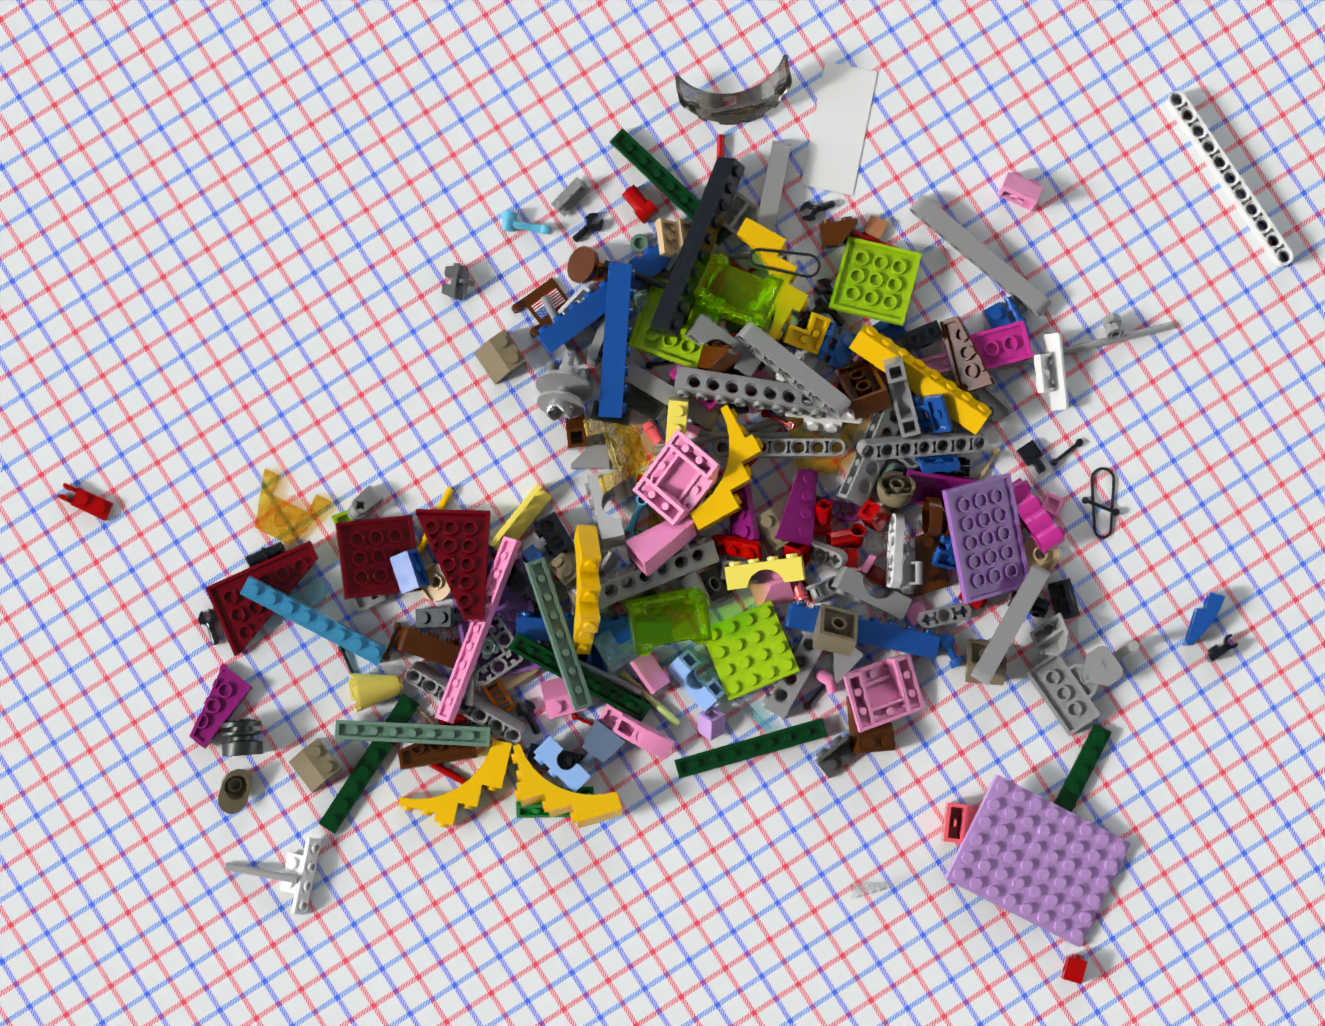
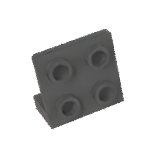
M837 736L830 742L832 746L829 749L823 748L815 754L817 758L814 761L828 778L859 754H851V746L847 736Z

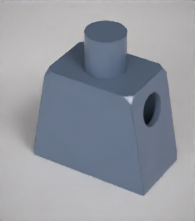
M596 719L582 745L587 754L581 761L590 768L597 759L604 763L626 741Z

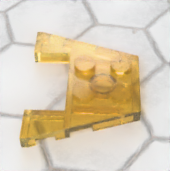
M786 416L787 422L795 423V428L789 429L791 439L837 438L847 445V449L859 426L856 423L842 422L840 437L801 432L803 418ZM798 444L795 447L796 453H801L804 450L803 444ZM817 444L814 447L815 453H820L823 450V444ZM836 444L833 447V452H841L842 444ZM843 457L794 459L797 470L803 468L818 471L819 473L836 474Z
M590 418L583 420L587 437L604 435L614 472L598 476L603 493L611 490L648 464L638 427Z
M265 469L255 528L291 545L333 502L316 494L309 510L306 512L273 495L281 476Z

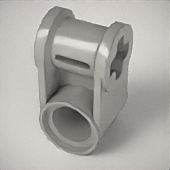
M369 485L352 501L347 514L354 521L361 520L370 511L374 510L384 498Z
M836 576L805 587L813 598V605L837 594L836 590L830 587V581L834 580Z

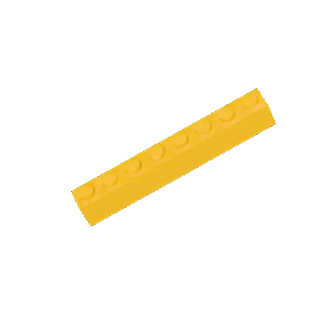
M865 324L849 347L883 372H885L883 360L902 356L910 390L922 399L927 395L943 394L950 418L975 435L992 412L985 403L974 399L969 392L958 388L954 382L942 377L938 371L926 366L922 360L910 355L906 349L894 344L890 338L884 337L872 326Z

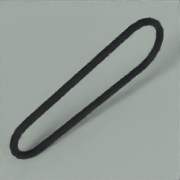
M756 248L749 255V260L753 266L804 278L816 276L821 268L819 259L810 253ZM756 251L810 256L817 261L818 268L814 274L804 275L756 264L752 260V255Z
M1097 468L1091 474L1090 479L1091 499L1094 501L1093 478L1095 473L1099 470H1106L1112 476L1111 509H1114L1115 476L1108 468ZM1092 505L1094 534L1101 539L1108 538L1112 533L1113 515L1110 512L1109 533L1105 536H1100L1096 532L1095 506Z

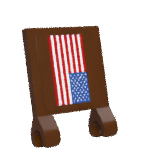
M550 278L512 305L511 309L515 314L526 306L539 324L530 330V335L533 338L540 334L537 330L542 326L553 324L541 297L548 295L556 312L569 300L553 278Z

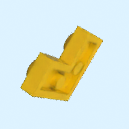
M812 312L806 329L788 324L782 342L818 355L831 319Z

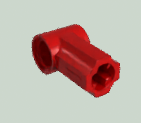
M635 185L630 186L622 194V197L633 208L635 215L643 224L647 223L659 212L656 206L649 199H646Z
M821 499L816 503L813 535L826 536L827 532L831 531L833 503L829 502V500Z
M854 523L847 529L829 531L826 534L827 544L837 548L844 546L859 548L863 544L866 528L860 523Z

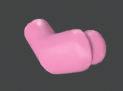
M823 669L814 672V678L826 685L827 694L837 692L834 676Z

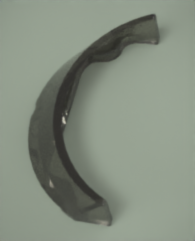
M785 54L778 67L767 79L744 91L727 94L711 93L690 85L679 75L675 76L679 103L683 108H687L704 121H715L721 125H736L741 122L754 121L763 117L764 113L771 108H776L781 103L780 100L786 94L788 88L790 89L792 77L788 55Z

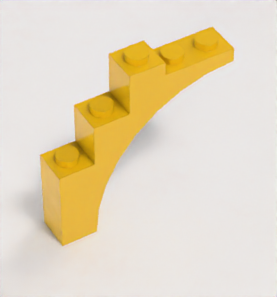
M747 217L736 235L737 238L748 244L752 249L765 248L785 251L787 247L784 244L787 239ZM755 252L765 266L795 272L797 269L796 266L778 257V254L782 256L783 253ZM767 269L775 294V313L768 335L774 340L779 341L784 332L781 328L784 323L788 324L793 316L790 312L793 311L798 314L800 310L804 311L809 301L806 300L807 294L789 285V282L793 284L797 276Z
M728 405L720 408L729 434V456L725 472L713 494L701 506L690 513L698 530L701 532L742 510L740 506L742 501L738 494H733V492L753 481L750 477L753 475L748 465L744 466V464L764 453L761 449L764 445L760 438H755L752 434L746 437L748 432L743 424L739 425L737 421L739 416L734 407L731 409Z
M577 525L574 536L577 575L576 608L572 642L576 654H590L594 635L598 632L600 623L598 599L601 585L598 571L602 557L596 526Z
M493 739L489 753L481 767L460 787L444 795L432 798L413 799L400 797L398 805H402V810L413 812V809L421 810L420 814L432 816V813H435L434 821L438 822L437 826L449 828V825L453 826L459 803L462 804V808L473 810V807H478L483 785H486L487 790L497 792L498 788H503L513 744Z
M520 744L513 746V753H510L513 765L517 764L519 769L516 771L519 782L516 783L517 790H514L516 801H521L522 807L542 801L544 812H548L550 818L570 812L572 823H576L578 829L623 816L617 791L606 794L586 795L557 787L544 779L532 767L525 757Z

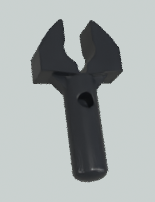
M830 200L818 205H812L810 201L803 203L799 212L805 209L813 210L809 215L802 216L803 220L811 222L816 220L815 215L818 212L835 207V202Z
M589 213L585 217L587 220L586 225L572 237L575 242L581 240L591 230L599 232L603 228V219L598 224L591 225L592 220L599 215L598 213Z
M827 278L817 280V283L823 284L826 289L820 290L814 287L816 295L823 293L824 296H832L834 288L830 285L831 280Z
M208 609L211 615L209 622L205 619L203 611H201L198 617L199 624L207 626L212 645L219 644L214 626L215 621L219 620L216 612Z
M525 699L529 706L528 713L522 710L520 703L517 705L516 712L519 717H526L534 735H537L541 730L533 716V710L536 707L533 702Z

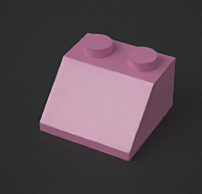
M1008 172L997 196L1032 211L1037 204L1043 187L1035 180L1030 179L1028 181L1022 178L1023 175L1018 172Z
M647 650L629 664L652 695L671 682L669 680L671 675L665 667L661 669L657 663L660 659L655 652L650 653Z
M559 677L540 682L549 720L587 710V708L573 711L562 678Z

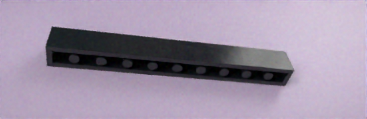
M717 157L650 325L659 335L678 337L744 174L745 167L736 158Z

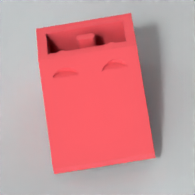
M946 802L941 841L962 843L980 806Z

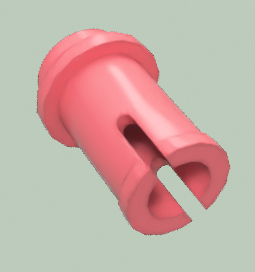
M650 420L642 427L644 429L643 432L647 433L655 446L665 438L655 426L656 423Z
M801 580L796 581V583L795 581L790 582L795 594L794 599L800 602L808 599L809 593L805 591Z

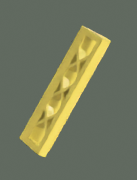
M536 484L489 545L498 551L504 536L519 540L553 497L543 490L540 485Z

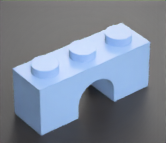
M687 649L666 669L705 712L725 694V691L714 677L706 682L697 676L696 667L701 662Z
M549 736L534 751L536 754L534 759L541 766L545 763L550 768L547 772L555 780L559 777L564 782L561 786L565 790L576 793L591 776L578 763L569 770L561 769L557 764V757L564 749Z

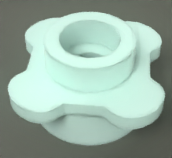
M634 290V299L630 300L629 305L631 307L634 305L638 308L643 307L648 301L647 290Z
M491 636L486 638L481 649L484 659H489L492 654L499 652V647L495 645L494 639Z

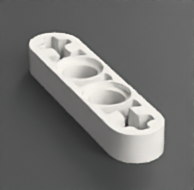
M893 513L889 519L886 586L888 588L898 589L901 585L905 528L903 514Z

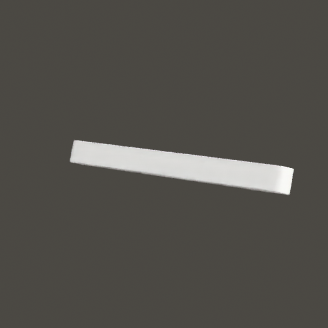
M1181 91L1172 92L1166 100L1167 108L1272 262L1277 267H1286L1293 260V252L1185 94ZM1173 97H1177L1180 100L1179 105H1175L1172 102ZM1188 113L1191 116V120H1185L1182 114ZM1194 128L1200 129L1201 132H1202V135H1201V136H1196V135L1193 133V129H1194ZM1204 144L1211 145L1212 152H1207L1204 149ZM1216 159L1221 160L1223 167H1217L1214 161ZM1225 176H1232L1234 182L1228 183L1225 179ZM1236 191H1242L1244 199H1239L1236 196ZM1248 206L1254 208V215H1251L1247 212ZM1258 222L1264 223L1266 229L1260 230L1257 226ZM1274 238L1276 246H1271L1268 239ZM1280 253L1287 256V262H1282L1279 259Z

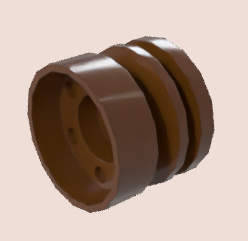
M926 496L924 499L922 529L926 537H939L941 529L945 536L950 535L944 501L942 505L940 497Z

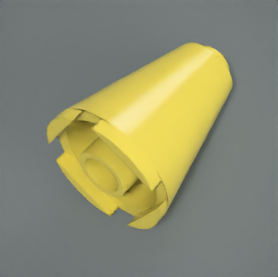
M349 674L351 678L349 679L351 699L356 700V705L353 706L355 712L362 711L400 694V690H403L402 679H398L397 675Z

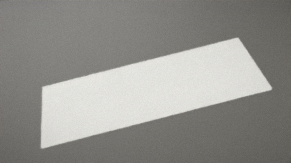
M825 62L801 185L853 195L878 72Z

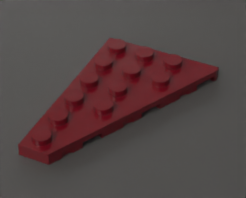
M416 509V516L464 621L484 622L491 511Z
M312 541L303 543L205 587L234 656L240 655L274 613V611L240 594L248 577L252 576L289 595L319 559Z

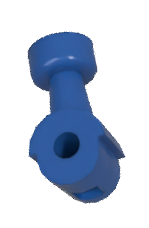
M949 633L938 635L941 637L938 649L945 651L950 657L951 661L949 664L953 669L964 663L963 656H958L953 647L955 638Z

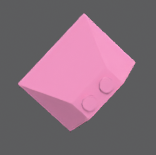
M677 429L633 491L669 523L675 526L699 506L716 483L720 464Z
M910 654L882 659L851 670L843 676L858 732L869 730L925 709Z

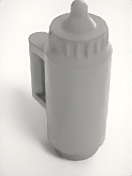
M906 541L903 547L902 580L898 590L900 594L910 595L914 594L916 585H923V561H916L915 550L911 549Z

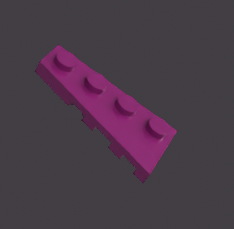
M749 483L733 492V494L737 493L740 497L742 510L730 516V536L756 541L760 539Z
M803 468L797 470L790 490L791 493L786 502L785 510L774 539L805 545L813 543L818 471Z
M907 468L905 477L909 478L911 476L916 482V490L911 502L906 506L923 505L926 496L940 497L943 503L942 490L981 479L942 473L927 474L922 473L921 470Z
M224 664L219 669L220 672L217 679L214 680L213 688L206 698L203 710L199 714L189 736L205 749L222 729L221 723L228 721L253 688Z

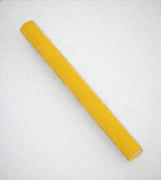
M446 488L436 509L445 510L454 491L453 489ZM425 533L417 547L420 556H422L428 544Z

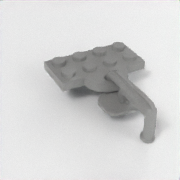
M1133 640L1115 653H1112L1106 646H1099L1086 655L1085 664L1078 663L1067 666L1060 655L1048 656L1025 673L1066 733L1070 736L1101 715L1090 698L1096 693L1098 684L1110 686L1122 677L1123 668L1118 661L1129 653L1138 651L1140 644L1138 641Z

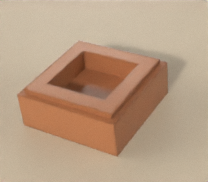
M871 215L863 233L880 240L888 222Z

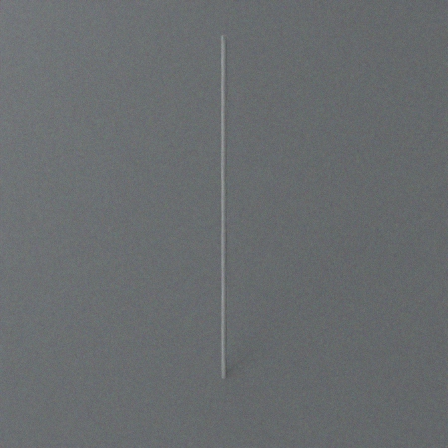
M1167 322L1126 332L1123 337L1116 340H1109L1106 337L1063 348V356L1171 330L1172 324ZM1034 357L988 371L989 373L1031 364L1034 363ZM953 375L944 377L947 380L955 382ZM787 416L778 417L787 422L804 419ZM769 419L744 425L747 431H756L782 423ZM712 433L691 438L696 445L719 440L712 439ZM665 445L652 448L653 454H659Z

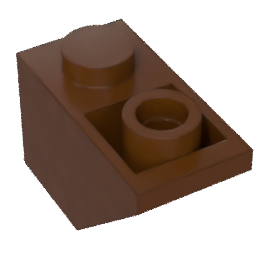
M852 216L841 218V221L835 222L833 219L823 220L822 224H819L822 249L841 247L858 223L857 218L853 219Z
M714 343L711 346L703 345L697 367L707 371L725 373L741 358L742 354L736 352L735 348L729 345H724V348Z
M584 412L575 418H565L569 451L586 449L588 444Z

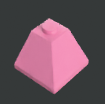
M760 570L758 582L749 584L756 606L770 600L773 606H777L794 599L790 582H784L783 578L775 571Z

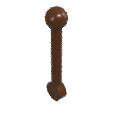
M399 622L394 623L392 637L386 653L383 655V659L386 661L390 659L389 653L397 631L401 628Z

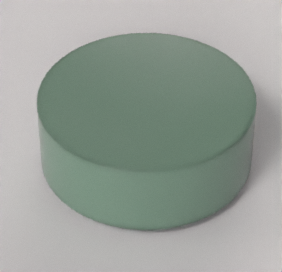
M643 234L634 235L630 241L631 249L638 254L644 253L643 250L649 246V239Z

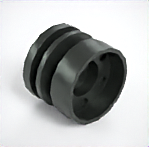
M234 719L221 723V728H230V732L221 733L223 737H230L229 742L222 743V756L263 754V741L254 740V736L262 734V730L253 731V727L262 726V722L253 719Z

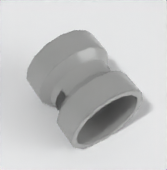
M1116 313L1109 314L1102 319V324L1106 329L1105 333L1109 340L1119 339L1125 334V329L1121 325V317Z

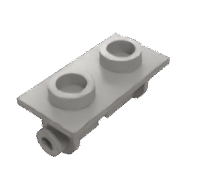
M576 177L551 205L565 217L591 189L582 179L580 180Z

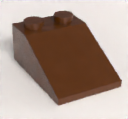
M866 359L834 370L842 393L851 401L849 409L855 420L891 407L886 386L874 365Z
M846 696L851 754L896 750L892 722L858 732L849 696Z

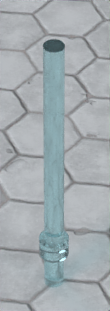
M691 646L689 650L701 662L698 667L700 669L703 668L722 686L717 671L708 663L707 658L701 656ZM742 697L734 700L766 733L772 729Z

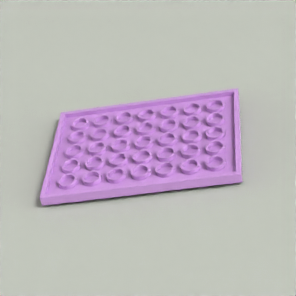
M995 774L944 879L1081 947L1131 843Z

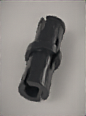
M280 541L267 548L262 547L260 551L247 555L245 558L249 567H252L286 551Z

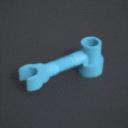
M502 212L503 223L501 230L513 232V228L550 235V226L516 221L518 213Z
M639 495L636 496L637 505L632 514L633 516L627 528L624 529V534L626 531L631 532V538L635 536L634 530L643 508L649 505L647 502H642Z

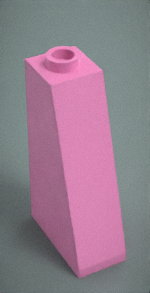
M690 516L675 526L666 520L626 540L627 555L646 576H649L696 536L695 527L697 526Z

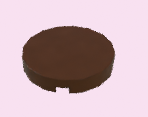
M581 246L572 253L568 261L567 272L573 282L586 284L594 278L598 270L596 268L597 263L599 264V256L595 249Z

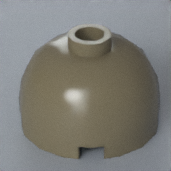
M888 471L883 473L882 477L878 479L877 495L881 502L889 507H904L911 502L915 494L916 482L911 476L909 478L903 476V472Z

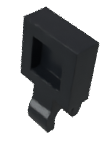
M1033 440L1017 450L1026 466L1032 464L1039 475L1046 471L1045 465L1040 461L1043 454Z
M1232 634L1226 635L1223 639V644L1219 647L1216 644L1207 650L1208 654L1205 655V658L1208 662H1213L1228 652V650L1238 646L1237 642L1233 645L1228 643V639L1233 636Z

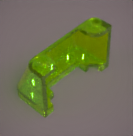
M712 253L695 289V305L703 311L743 326L748 322H752L765 332L781 293L784 279L776 274L767 275L765 279L730 266L727 256Z
M686 588L625 601L634 650L639 656L650 655L656 646L687 640L695 642L696 645H703L707 641L712 640L707 598L700 588Z

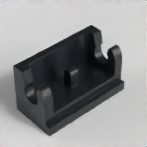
M1070 578L1047 585L1055 614L1062 613L1064 620L1080 615Z

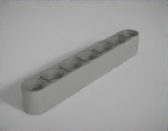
M774 140L772 142L757 218L758 224L772 232L775 230L791 144ZM754 252L752 255L753 262L764 265L760 257ZM749 260V268L767 271V269L753 266Z
M748 322L736 335V340L743 347L832 417L839 419L851 406V401L847 396L754 323Z
M601 358L600 362L598 363V366L601 367V368H602V358ZM626 359L625 364L629 365L628 376H624V382L640 389L665 404L664 406L668 407L670 397H678L674 395L673 386ZM688 397L690 399L688 420L711 432L720 414L714 410L709 412L697 400Z
M969 430L918 434L902 438V436L866 438L858 441L856 451L867 461L972 453L986 450L989 440L980 431L975 435ZM981 437L979 443L975 444L976 439ZM962 439V443L956 446L957 441ZM944 440V444L938 447L939 442ZM926 442L923 448H919L921 443ZM907 443V447L901 450L902 445ZM889 445L886 451H882L884 446ZM870 446V450L864 453L865 448Z
M837 438L760 439L766 445V450L756 458H842L846 455L848 449L847 445ZM719 439L714 444L715 453L722 458H728L729 439ZM722 444L728 445V450L725 453L719 452ZM779 444L785 445V450L782 453L776 452V447ZM798 444L804 445V450L801 453L795 452V447ZM817 444H823V450L820 453L814 452V447ZM836 444H842L843 446L842 451L839 453L833 452V447Z
M1035 563L1032 565L971 674L973 678L988 686L1051 572Z
M420 661L414 662L405 673V679L408 683L441 702L450 678ZM465 691L458 713L482 727H490L492 733L509 743L516 744L522 739L527 730L525 723L475 693L473 707L465 706Z

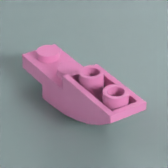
M610 704L606 705L599 718V721L612 728V731L617 735L665 759L668 758L676 743L645 722H639Z

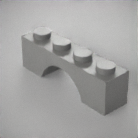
M706 314L696 316L684 335L698 346L712 341L718 342L723 346L729 345L734 347L735 351L742 355L730 369L739 376L751 377L761 363V360L743 347L736 340V337L728 334L729 331L725 327L717 326L713 323L714 320Z
M902 356L885 359L883 364L901 436L906 438L921 434Z
M610 471L587 475L589 483H586L585 486L587 495H592V499H589L591 511L595 510L596 513L592 517L594 525L596 527L599 526L600 531H597L599 543H603L604 549L626 545L621 518L609 516L604 511L607 502L615 497Z
M846 566L839 568L831 587L837 589V594L844 597L849 595L853 597V602L860 605L865 603L869 605V610L876 613L881 611L885 613V618L894 622L896 619H904L912 599L892 590H889L883 596L872 597L864 587L863 574Z

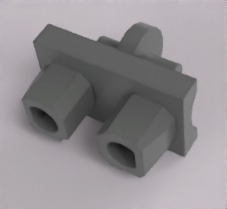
M454 263V266L445 267V277L452 279L451 284H443L442 294L462 301L463 292H467L468 286H474V281L469 280L470 273H466V266Z

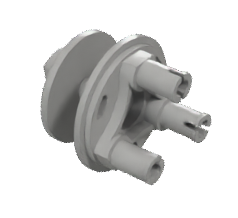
M569 350L564 351L559 370H557L558 365L556 363H546L545 372L536 379V388L541 393L537 398V405L553 421L562 418L571 419L582 415L585 409L584 401L592 396L593 388L589 382L591 371L583 367L579 369L578 374L574 372L573 364L576 356L574 351H571L570 356L568 355Z

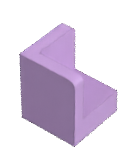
M713 706L709 707L705 712L698 713V733L709 740L724 734L725 714Z

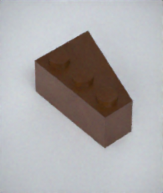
M411 626L410 629L401 627L398 630L393 649L454 668L461 650V646L456 645L457 641L446 638V641L440 640V635L429 632L428 635L421 633L422 629Z

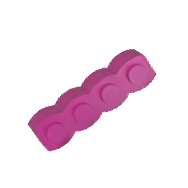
M1018 478L1012 484L1019 521L1034 539L1040 550L1047 554L1064 542L1065 532L1060 526H1056L1053 523L1054 518L1052 514L1041 507L1043 505L1042 501L1037 495L1034 496L1030 492L1031 487L1029 483Z

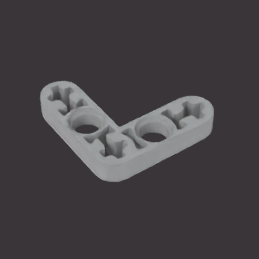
M494 615L493 620H498L499 623L497 625L499 629L502 630L504 628L505 631L500 632L496 637L494 633H497L494 627L489 628L488 631L503 654L475 672L474 680L482 687L491 684L524 660L519 655V660H511L510 664L512 665L508 667L507 662L503 659L505 656L507 659L512 657L509 645L514 637L502 619L497 615ZM502 635L510 637L508 645L500 644L499 639ZM498 661L503 662L505 665L502 672L494 670V664ZM488 667L496 675L493 678L491 674L488 675L486 682L478 681L480 673L485 675L489 672L487 670Z

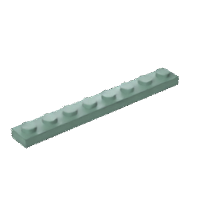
M545 558L525 563L573 711L593 705Z
M336 720L335 739L490 747V727Z

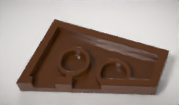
M924 534L915 536L916 561H923V585H916L915 597L952 585L947 569L933 566L930 562L939 546L937 538L926 537Z

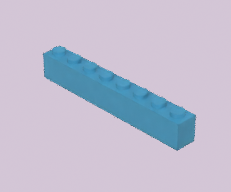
M252 576L248 577L240 592L241 595L377 666L387 649L383 644Z

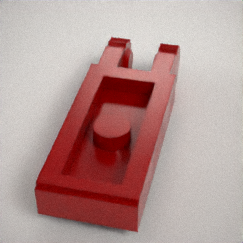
M63 484L62 487L75 492L73 500L64 494H58V498L104 521L107 520L114 505L113 503L81 488L77 489L69 484Z
M713 535L710 537L714 541L718 555L726 554L745 559L759 558L760 561L763 558L760 541L729 535Z

